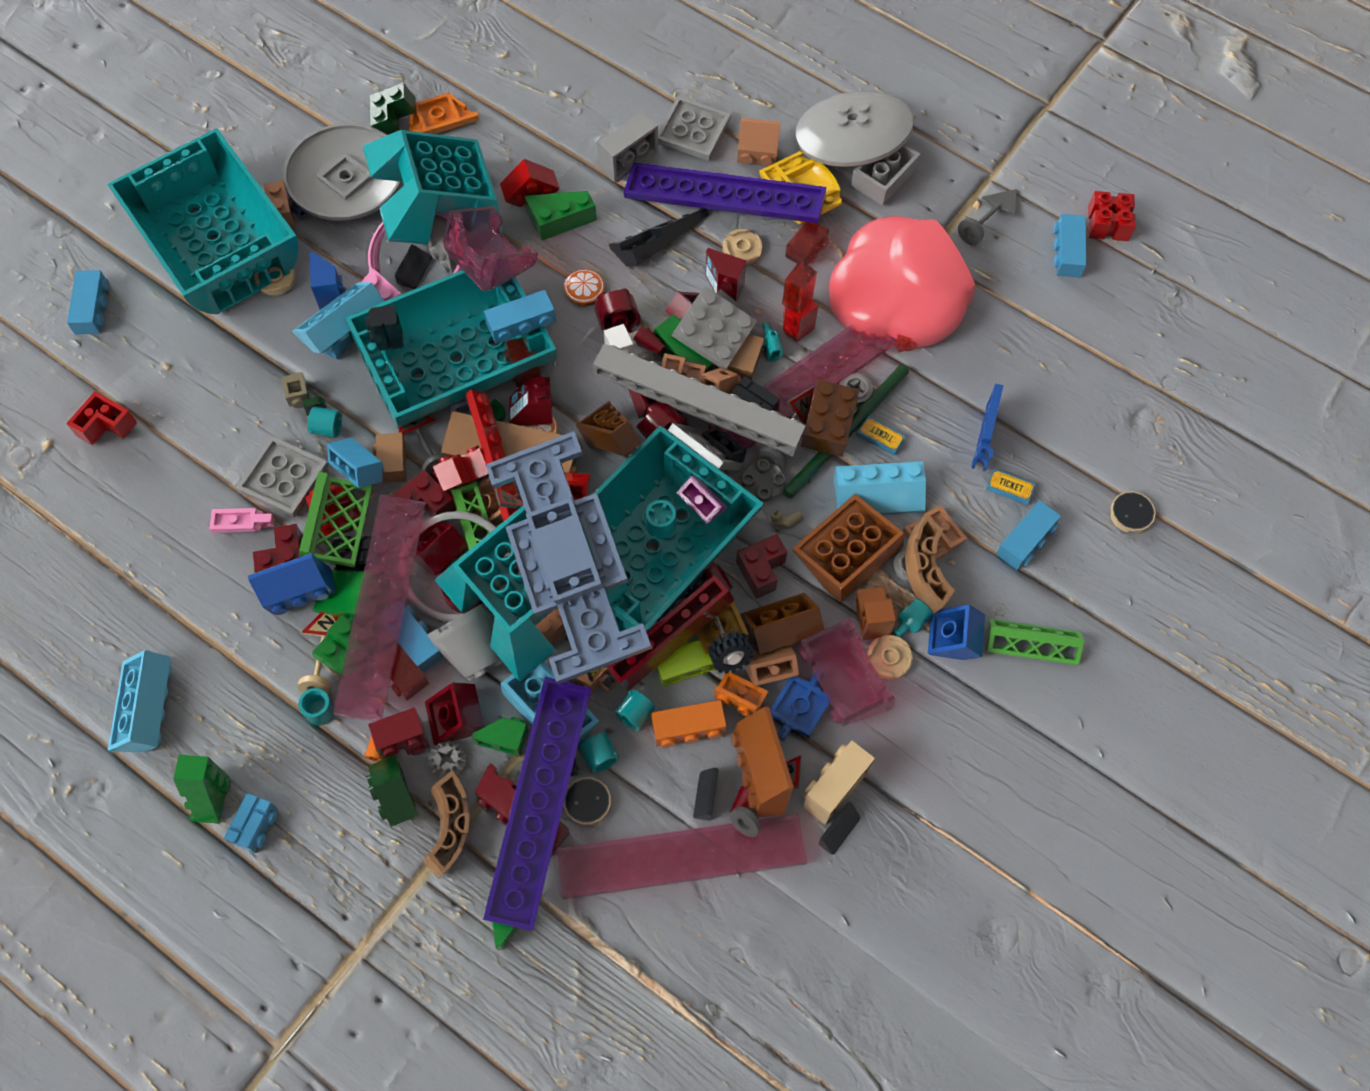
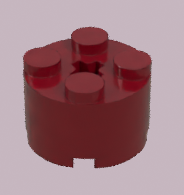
M623 288L608 293L603 292L597 296L594 310L603 333L607 329L624 324L628 334H630L635 325L639 326L641 316L634 297L628 289Z
M663 403L659 406L653 404L648 408V414L637 424V429L647 439L659 426L668 431L672 423L688 425V422L678 409L669 404Z

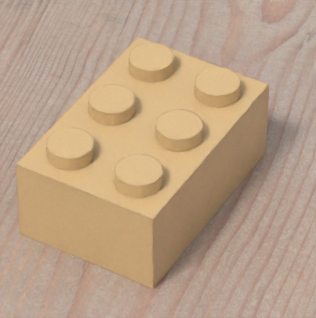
M852 740L847 746L842 744L835 753L833 763L828 762L821 770V775L818 778L819 781L813 780L806 788V793L803 796L805 799L803 808L826 825L869 772L875 758Z

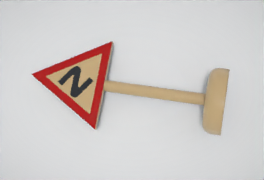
M320 612L301 634L321 636V643L327 636V630L338 620V617ZM319 660L316 661L314 675L303 676L299 679L297 688L301 693L311 688H319L330 694L331 684L329 680L320 676L322 662Z

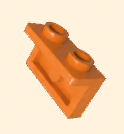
M730 671L725 673L719 686H716L714 690L716 700H721L722 705H731L737 708V711L746 717L760 710L768 695L767 690L754 686L753 683Z

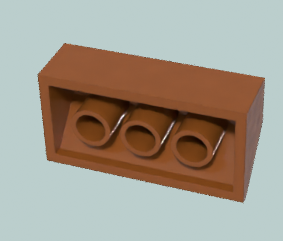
M767 706L739 721L734 733L731 734L732 746L737 749V764L739 767H742L743 785L745 788L747 787L749 792V807L753 808L757 817L784 815L794 788L770 708Z

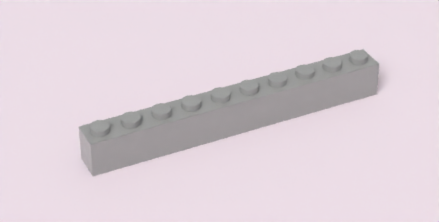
M603 344L593 363V375L661 403H667L678 410L777 449L790 456H794L803 436L806 425H803L796 419L781 416L777 411L766 410L757 403L744 401L735 394L722 392L719 388L705 385L696 378L685 377L676 370L663 368L656 362L641 359L638 355L624 352L617 346Z

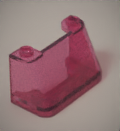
M493 206L451 210L443 238L444 248L482 291L493 290L535 265L538 253L531 246L522 247L519 253L500 233L503 220Z
M851 617L801 640L802 649L799 650L804 663L808 662L833 709L831 715L835 723H841L842 726L885 713L893 709L895 703L893 693L890 688L885 690L886 685L884 681L881 682L861 645L862 640L853 631L857 627Z

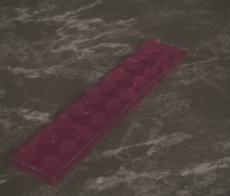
M850 325L764 385L763 388L780 398L777 412L781 416L791 419L794 411L787 401L814 386L815 392L818 379L840 384L849 375L858 372L896 345L897 340L889 334L875 336L874 333H870V335H867L866 331L859 332L855 330V326ZM709 424V430L718 427L745 450H748L757 443L715 424Z
M387 495L380 496L333 711L334 715L369 721L383 719L426 502Z
M799 814L761 819V830L756 837H747L739 832L733 824L557 848L562 898L564 900L807 864Z

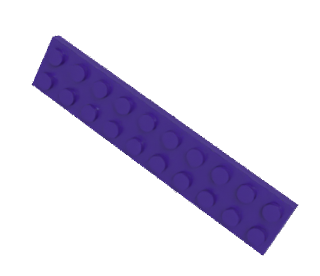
M633 162L623 193L624 198L819 224L826 196V187Z
M544 677L483 916L485 921L533 931L591 688L568 682L558 684L555 679Z

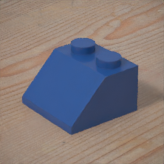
M314 252L309 253L311 289L321 310L347 289L343 287L342 275H338L335 266Z
M970 604L935 612L931 616L928 654L959 660L982 657L985 614Z

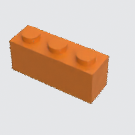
M721 700L651 713L656 747L669 748L675 746L678 742L685 741V743L690 744L699 741L700 738L717 739L722 737V734H726V722Z

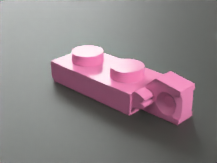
M256 508L213 509L209 530L211 533L261 531L262 528L274 527L275 518L272 514H263V511H259Z

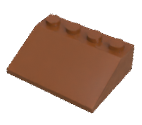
M854 494L794 546L792 550L820 584L836 599L843 602L903 548L904 532Z

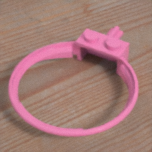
M435 212V214L448 220L457 232L461 251L458 265L453 272L456 273L461 271L466 257L467 244L464 230L453 214ZM382 222L374 233L369 246V273L361 282H372L384 301L400 296L401 293L379 274L381 273L379 264L380 246L386 234Z

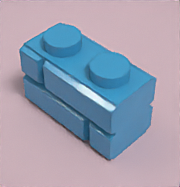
M246 793L223 839L234 846L255 853L257 848H261L266 841L265 832L268 826H272L277 819V807L269 801Z

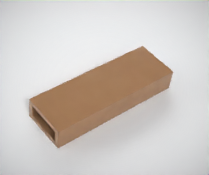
M452 411L441 453L447 456L460 454L462 457L468 454L467 450L472 447L479 446L481 448L472 415ZM496 421L506 456L562 436L561 434ZM577 458L561 463L564 472L577 473L578 467L575 466Z

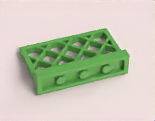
M318 471L299 549V558L312 553L322 562L355 567L372 485L357 488L348 480L327 477V473ZM331 485L341 486L344 492L334 497L330 487ZM357 489L366 491L365 497L358 501L351 494ZM348 495L353 504L343 509L338 500ZM334 503L340 511L329 516L325 508ZM357 507L361 512V516L352 520L347 512ZM343 515L349 523L338 528L333 520ZM330 523L335 531L324 536L320 529L322 526ZM353 527L357 535L347 540L342 532ZM339 535L344 543L334 549L328 540ZM324 542L331 550L324 555L315 553L316 547ZM348 547L352 552L351 560L341 558L337 552Z

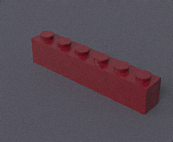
M715 575L712 576L647 632L653 649L607 666V669L629 691L735 600L730 591Z

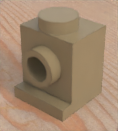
M303 372L281 377L285 398L289 407L303 408V400L310 398L308 384Z

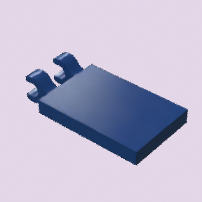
M995 383L987 402L975 455L971 463L972 469L975 468L976 463H982L983 471L985 472L993 457L994 451L990 447V441L1004 385Z

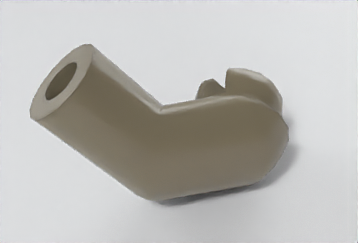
M799 510L789 516H784L779 511H773L770 515L771 523L774 526L786 529L791 528L804 519L803 514Z

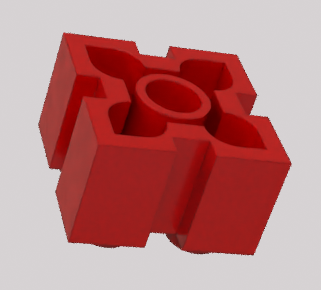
M1094 191L1088 205V219H1091L1088 225L1089 238L1105 239L1107 235L1113 236V240L1129 241L1136 227L1135 214L1132 213L1135 208V194L1118 193L1117 197L1111 196L1110 192Z

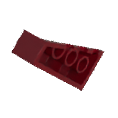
M490 763L475 790L478 798L477 803L486 811L492 809L497 813L495 817L506 826L516 785L508 777L500 778L496 771L497 768ZM559 821L551 857L570 834L569 828L561 821Z

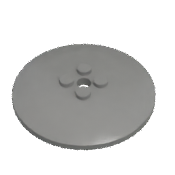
M876 91L846 92L824 99L807 110L797 124L796 140L801 151L819 163L841 167L865 165L890 156L907 142L913 131V116L909 107L892 95Z
M354 123L330 125L308 134L294 146L285 161L283 178L290 198L305 212L327 220H352L376 212L399 190L402 182L371 179L363 146L387 135L370 126ZM343 176H350L348 179H341Z

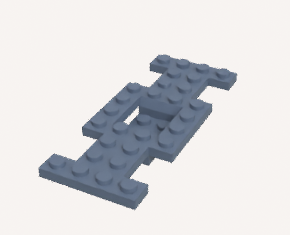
M575 431L485 465L494 489L514 481L517 483L527 513L525 514L527 519L507 526L506 530L529 601L536 617L559 609L572 648L571 651L549 658L555 680L558 684L653 649L643 623L620 632L606 590L629 581L597 493L574 501L561 463L583 455Z

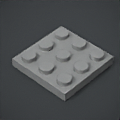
M677 96L658 131V144L709 161L731 119V114Z
M704 286L671 336L719 368L726 369L757 320Z
M672 423L668 429L673 436L722 471H740L745 464L730 460L702 437L703 432L696 426Z
M271 436L236 489L252 499L291 517H295L306 501L305 497L309 496V493L314 489L318 471L325 472L329 463L320 457Z

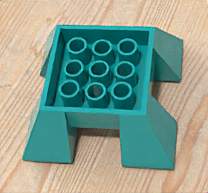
M399 130L363 146L371 179L404 183V186L380 207L388 241L428 245L435 212L458 214V221L464 230L470 248L505 250L497 198L477 139Z
M524 505L435 579L462 614L480 600L494 614L490 647L519 682L556 652L555 648L536 627L552 611L537 617L534 615L522 576L517 575L520 570L506 530L507 526L527 519ZM511 552L508 557L503 558L505 554ZM625 583L606 590L610 604L629 589ZM507 584L505 589L499 591L502 585Z

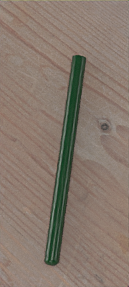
M900 364L854 413L848 438L908 375L909 370L906 366ZM818 451L783 489L784 495L787 498H793L831 458L832 454Z

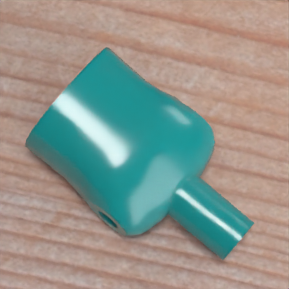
M767 321L762 323L765 334L763 348L768 361L772 362L779 360L783 356L784 350L779 334L776 330H772L770 322Z
M914 599L898 615L901 625L893 634L902 637L908 630L913 633L919 632L926 621L933 615V612L922 601Z

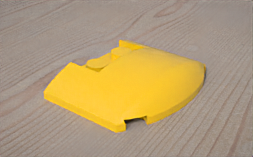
M799 151L759 170L762 179L826 187V196L821 215L841 205L840 188L833 174L822 163L804 158L803 152ZM793 220L794 222H796V223L799 224V225L805 223V222H802V221H795V220Z

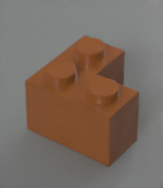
M884 587L857 590L854 599L862 640L890 635L892 629L895 628V621L898 620V611L896 607H893L889 594H885Z

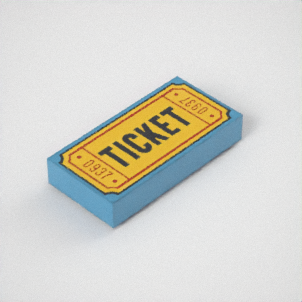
M869 416L857 433V436L892 455L896 454L906 437Z
M994 469L986 490L1028 505L1035 483Z

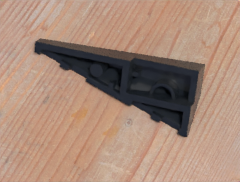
M700 208V210L691 214L682 215V218L676 221L669 220L643 230V232L634 236L625 237V240L621 242H612L609 244V247L626 266H638L709 215L708 210Z

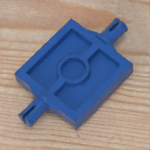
M816 671L810 681L802 680L797 676L790 677L771 707L772 717L783 725L777 734L778 738H781L782 741H785L791 730L797 731L809 738L832 701L833 697L824 693L818 687L824 677L823 673L819 675L820 671Z

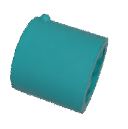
M313 407L308 416L309 434L332 438L339 436L342 427L341 411Z
M656 500L650 503L646 509V528L648 533L653 538L658 539L671 536L676 527V511L674 506L665 500Z
M311 688L305 690L300 696L298 707L308 722L321 726L333 719L335 706L324 690Z
M630 690L614 714L623 724L635 731H639L654 711L655 706L640 692Z
M605 732L588 738L579 746L592 773L602 772L619 760V756Z

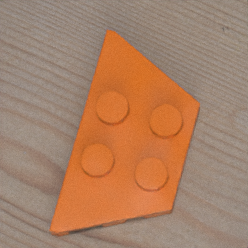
M446 93L416 102V112L409 119V131L437 134L479 121V115L477 112H471L467 109V105L462 101H458L451 93Z

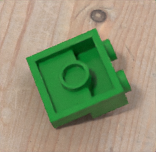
M341 615L327 630V636L312 651V656L350 681L378 650V635L372 629L364 630L359 627V622L351 616L346 618Z

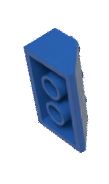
M312 553L248 575V580L262 607L273 615L284 614L287 610L295 607H304L309 602L327 599L330 595L336 593L332 569Z

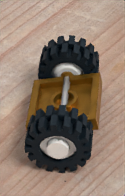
M703 580L699 581L700 585L698 586L694 584L692 586L693 590L689 589L687 591L686 599L704 584ZM734 602L696 633L705 654L709 653L715 669L720 673L723 671L724 673H729L730 670L734 673L737 668L741 670L743 665H749L748 660H753L752 655H754V651L749 641V633Z

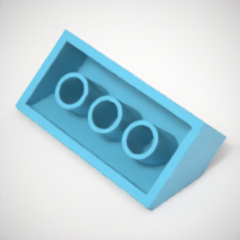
M357 282L292 332L314 353L325 354L333 348L332 344L337 340L342 341L350 335L346 317L385 301L372 282Z
M923 461L835 467L833 483L837 509L856 494L881 515L925 512L926 478Z
M144 650L123 661L108 751L147 752L156 748L160 743V725L165 716L163 706L164 700L168 695L167 681L172 671V666L170 665L171 657Z
M545 662L541 663L520 682L512 674L501 683L502 694L531 726L544 677L555 679L553 671ZM588 708L586 709L578 747L599 723V720Z

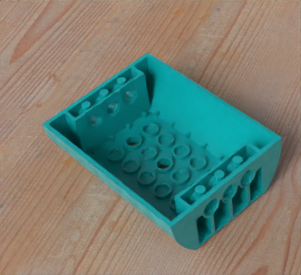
M218 128L107 183L186 301L202 312L219 314L260 292L262 288L272 283L271 279H277L280 276L278 271H273L269 274L268 270L270 268L277 267L281 269L283 277L290 274V270L294 269L299 248L296 234ZM193 209H199L196 213H191ZM213 235H218L214 240L209 239ZM259 272L258 278L260 283L257 286L255 284L254 275Z
M503 253L370 307L383 308L384 306L391 305L396 307L403 330V348L392 349L391 347L390 350L380 351L377 348L376 342H371L370 331L366 327V317H369L370 308L346 317L347 324L363 362L397 429L466 400V393L470 390L487 391L556 360L557 350L544 327L531 330L527 334L517 335L507 341H501L496 346L490 344L494 339L486 324L484 311L526 296ZM454 356L462 357V359L458 362H453L451 360ZM416 372L423 373L421 378H413Z
M661 426L594 492L597 493L624 570L630 577L629 582L625 583L629 589L611 604L620 632L642 623L647 632L654 627L761 511L764 505L762 501ZM691 476L699 478L727 506V509L709 524L677 494ZM656 500L668 501L674 506L676 514L684 512L688 515L685 520H678L676 518L675 531L671 536L664 539L653 538L646 528V509L650 503ZM649 543H657L659 548L656 551H650L647 549V545Z

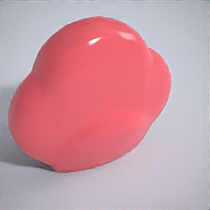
M903 216L879 218L861 227L853 235L846 255L835 266L829 282L830 307L842 325L861 337L874 340H890L911 348L931 346L949 337L963 321L967 306L970 305L975 295V282L957 247L940 223L935 219L920 220Z

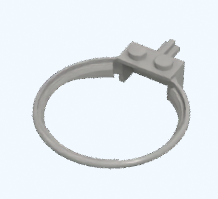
M446 512L426 520L413 531L401 553L399 572L406 596L421 613L437 621L448 623L463 614H444L434 611L416 597L408 579L407 566L409 554L419 536L428 527L443 520H470L480 524L490 533L496 528L495 525L485 518L469 512ZM511 552L507 553L505 555V558L508 557ZM507 584L502 585L499 591L505 589Z

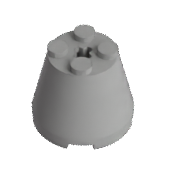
M484 603L427 634L431 643L465 678L467 677L468 681L483 675L488 671L487 669L503 663L490 647L495 616Z

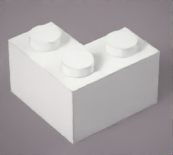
M624 324L604 331L605 344L617 346L629 354L634 353L646 361L650 362L653 360V353L636 345L637 342L633 340L637 331L628 334Z

